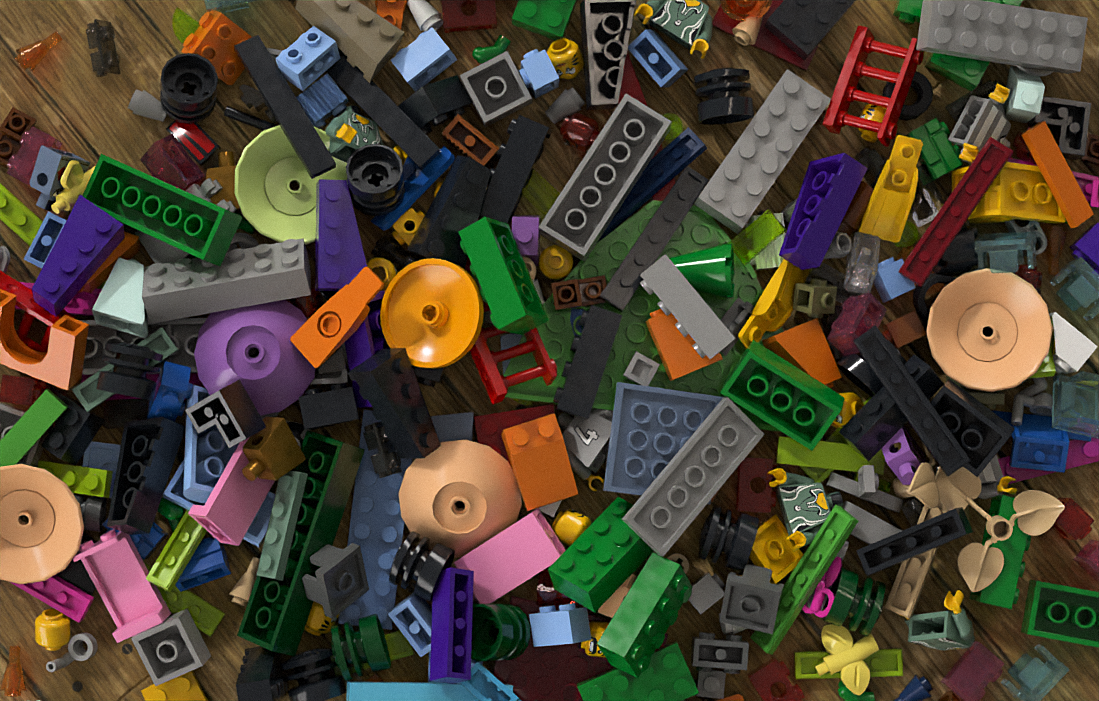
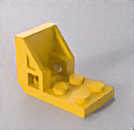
M1007 162L968 218L969 222L975 224L994 223L1020 219L1060 224L1065 223V217L1038 166ZM970 166L952 171V192Z

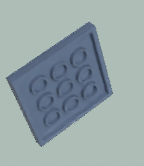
M617 382L603 491L642 496L724 397Z

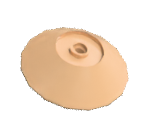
M985 268L964 273L943 287L930 308L926 333L932 357L946 376L967 389L996 392L1017 387L1037 372L1049 353L1053 327L1047 304L1032 284L1012 272ZM983 328H991L992 335L986 337L983 334Z
M466 439L440 442L441 446L425 458H416L406 469L399 490L401 517L410 533L414 531L420 534L419 542L424 537L429 538L428 549L430 551L437 543L455 550L454 558L466 555L516 523L522 506L521 493L509 462L490 446ZM457 501L464 502L465 506L463 508H457L455 506V503Z
M25 464L0 467V580L17 584L45 581L66 569L80 549L84 531L80 503L68 485L46 469ZM26 515L29 518V522H23L20 516Z

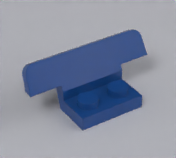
M445 146L440 149L442 152L423 170L409 156L407 157L404 165H402L405 188L403 201L396 210L386 215L375 216L371 222L383 231L389 229L454 162L455 156Z
M992 411L1015 428L1012 433L1013 442L1009 462L1011 467L1065 473L1069 439L1091 441L1092 432L1089 424L1084 420L1023 414L1022 425L1015 426L1011 424L1012 412Z

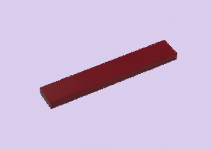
M992 137L987 140L899 269V274L916 285L923 286L1013 154V150Z

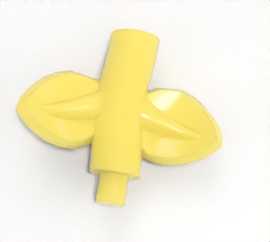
M71 160L68 163L60 180V184L65 189L56 196V202L51 205L55 213L59 214L62 210L72 211L79 195L83 196L95 166L84 173L78 161Z
M834 624L825 625L822 628L821 638L824 648L830 655L823 657L824 662L815 666L817 673L821 676L827 672H830L832 675L841 671L843 684L852 693L861 695L866 690L871 677L870 669L863 660L879 651L874 637L870 633L854 643L852 634L847 628Z

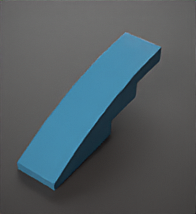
M479 662L471 669V680L460 682L479 701H521Z

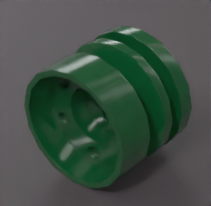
M841 568L840 575L831 588L835 595L834 601L827 616L822 618V620L841 626L848 616L850 617L849 630L855 632L860 624L859 633L868 636L881 614L886 583L877 581L872 588L873 579L867 577L861 587H859V574ZM829 598L826 600L824 610L827 608Z
M512 604L473 605L471 659L475 661L514 660L521 656L528 647L530 640V624L526 614L519 607Z
M377 614L359 618L358 632L354 631L350 622L344 623L346 635H343L339 624L331 626V645L334 658L345 681L353 679V666L359 677L364 676L363 663L368 662L373 673L392 668L386 638Z

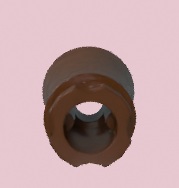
M861 181L837 230L838 232L846 233L849 237L853 230L857 231L860 227L874 190L864 181Z

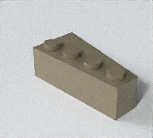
M298 0L295 7L312 26H315L336 41L337 47L348 57L347 61L353 67L357 66L364 73L363 77L369 83L396 53L404 35L402 30L357 0Z

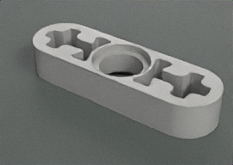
M831 472L826 484L897 513L900 512L904 502L900 498L875 489L876 492L871 497H859L857 481Z

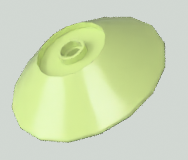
M280 125L262 131L244 148L235 168L234 193L243 216L260 234L280 243L288 239L297 240L304 238L305 245L316 241V183L319 179L347 180V163L332 156L336 163V168L311 179ZM314 126L329 151L330 137L326 135L325 131ZM293 181L299 185V189L296 191L291 190L289 184Z

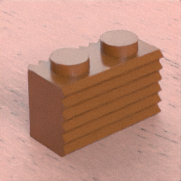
M459 114L455 116L442 132L443 139L447 140L448 144H451L452 147H455L456 151L459 150L460 154L474 159L485 167H488L497 156L499 148Z

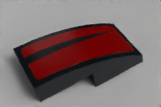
M174 120L166 128L201 166L221 148L198 123L186 124Z

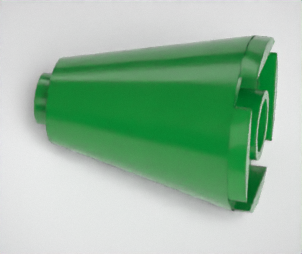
M723 244L669 258L697 292L726 298L734 297L735 283L731 282L733 281V275H735L732 244Z

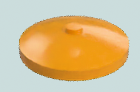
M434 258L413 262L398 272L385 291L380 311L381 328L390 348H406L411 365L429 369L449 366L464 357L479 337L484 318L483 299L479 287L472 276L455 263Z

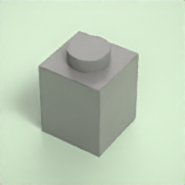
M706 572L691 584L693 588L689 601L698 613L702 614L724 596L725 592L722 588L725 587V584L716 573L711 576Z

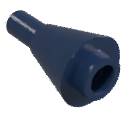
M916 674L894 701L925 700L932 697L930 691L933 690V687L925 676L920 678Z

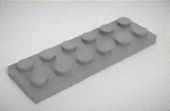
M724 397L622 520L659 556H664L764 436V433L728 397Z

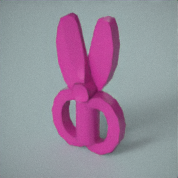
M836 557L833 560L828 571H826L815 588L810 608L807 606V602L803 606L802 610L805 613L815 614L820 618L827 616L835 598L834 593L829 588L837 581L842 568V559L840 557ZM825 594H827L829 598L827 608L821 611Z

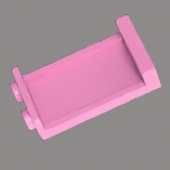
M249 438L241 441L205 505L193 504L188 512L195 521L223 544L240 545L275 481L259 479L258 477L254 481H250L243 475L242 469L249 463L243 452V446Z
M537 508L459 558L454 564L458 569L474 571L473 600L477 604H490L551 566L566 550L540 509Z
M115 529L101 535V540L96 543L89 540L81 544L73 560L76 562L81 559L117 626L112 635L118 643L163 623L171 615V612L157 586L145 579L149 571L130 535L121 531L116 533Z

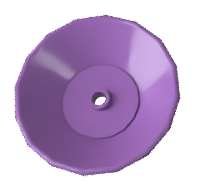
M287 300L210 313L199 330L194 352L198 377L208 393L212 395L240 379L260 416L280 412L299 400V397L304 394V391H306L314 379L316 368L290 341V338L307 321V318L299 308ZM253 348L259 350V355L256 358H251L250 350Z

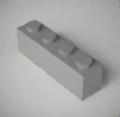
M666 254L640 275L643 278L640 282L642 287L649 295L655 292L661 300L657 303L667 316L671 313L678 320L675 326L684 337L689 334L696 343L692 347L702 358L707 355L709 359H712L736 339Z

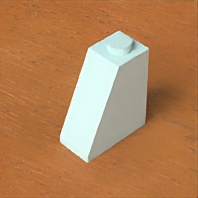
M1010 66L1006 88L1010 89V94L1005 103H1003L1005 117L1008 120L1027 123L1040 113L1045 86L1040 76L1030 75L1018 67Z
M118 257L92 308L96 324L147 338L148 316L142 300L143 264L133 259L126 260Z

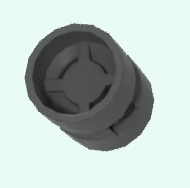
M74 494L80 503L85 530L102 532L103 523L106 519V498L90 496L85 500L83 495Z

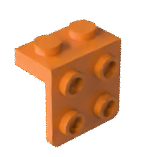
M211 9L210 12H206L199 21L200 26L195 33H191L183 43L184 48L181 52L183 54H198L208 59L215 67L218 78L227 85H233L245 69L234 50V45L252 38V36L224 14Z

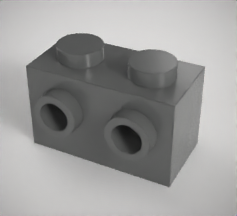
M699 632V637L692 636L691 665L697 666V671L713 672V668H724L723 673L740 674V670H747L749 643L742 640L741 635L726 634V639L715 638V633Z

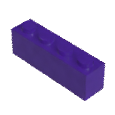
M450 567L441 570L436 581L432 596L430 681L455 684L471 680L474 571Z

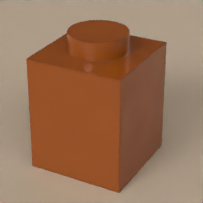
M915 310L883 325L884 331L881 332L884 338L897 349L926 335Z

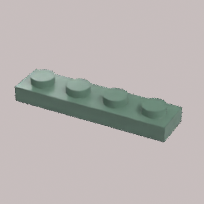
M163 327L137 344L149 347V349L158 354H162V361L179 350ZM150 359L148 366L155 367L162 361ZM106 365L72 389L87 412H90L116 394L96 389L100 371H113V365Z
M289 471L279 478L257 576L283 581L308 474Z

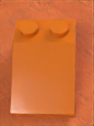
M555 413L502 431L501 437L527 512L578 495L566 446Z

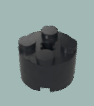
M969 220L966 221L933 270L935 274L969 272L972 266L978 265L979 254L975 250L974 240L977 238L978 230L975 223H970Z

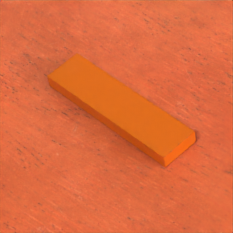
M1039 122L1023 133L1021 136L1070 228L1078 227L1094 215L1046 122Z

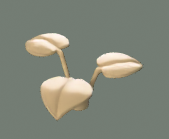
M922 442L924 451L930 458L929 463L920 464L910 485H903L898 478H895L893 489L897 498L903 499L914 496L926 507L935 508L939 501V489L932 466L937 462ZM967 505L964 512L968 521H970L969 506Z
M961 467L950 476H946L940 468L936 476L939 500L942 505L948 510L963 507V510H965L969 504L987 520L986 530L992 536L985 542L984 546L978 542L967 544L958 555L959 572L972 592L986 588L1001 573L1004 566L1003 553L1000 549L990 547V545L997 543L998 540L1008 539L1012 535V526H1014L1016 519L1017 525L1022 532L1031 536H1037L1048 531L1065 509V506L1054 496L1038 490H1027L1014 498L1013 508L1016 514H1013L1009 521L998 515L991 517L973 501V499L980 495L982 489L979 476L976 477L964 467Z

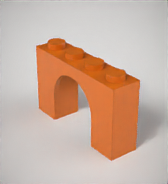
M0 289V364L68 391L82 378L89 324L64 315L51 326L48 351H35L20 340L14 328L17 295Z

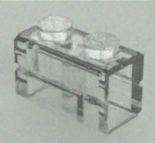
M862 232L854 233L852 248L847 254L843 286L846 290L870 294L878 269L881 241L878 236Z

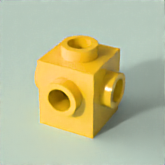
M410 208L392 225L395 231L391 234L401 246L404 243L409 246L425 217L424 213L421 210L416 213L413 208ZM409 225H415L412 231L406 230Z

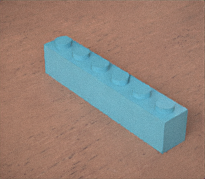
M347 681L346 701H479L461 683ZM504 684L509 690L513 692V685Z

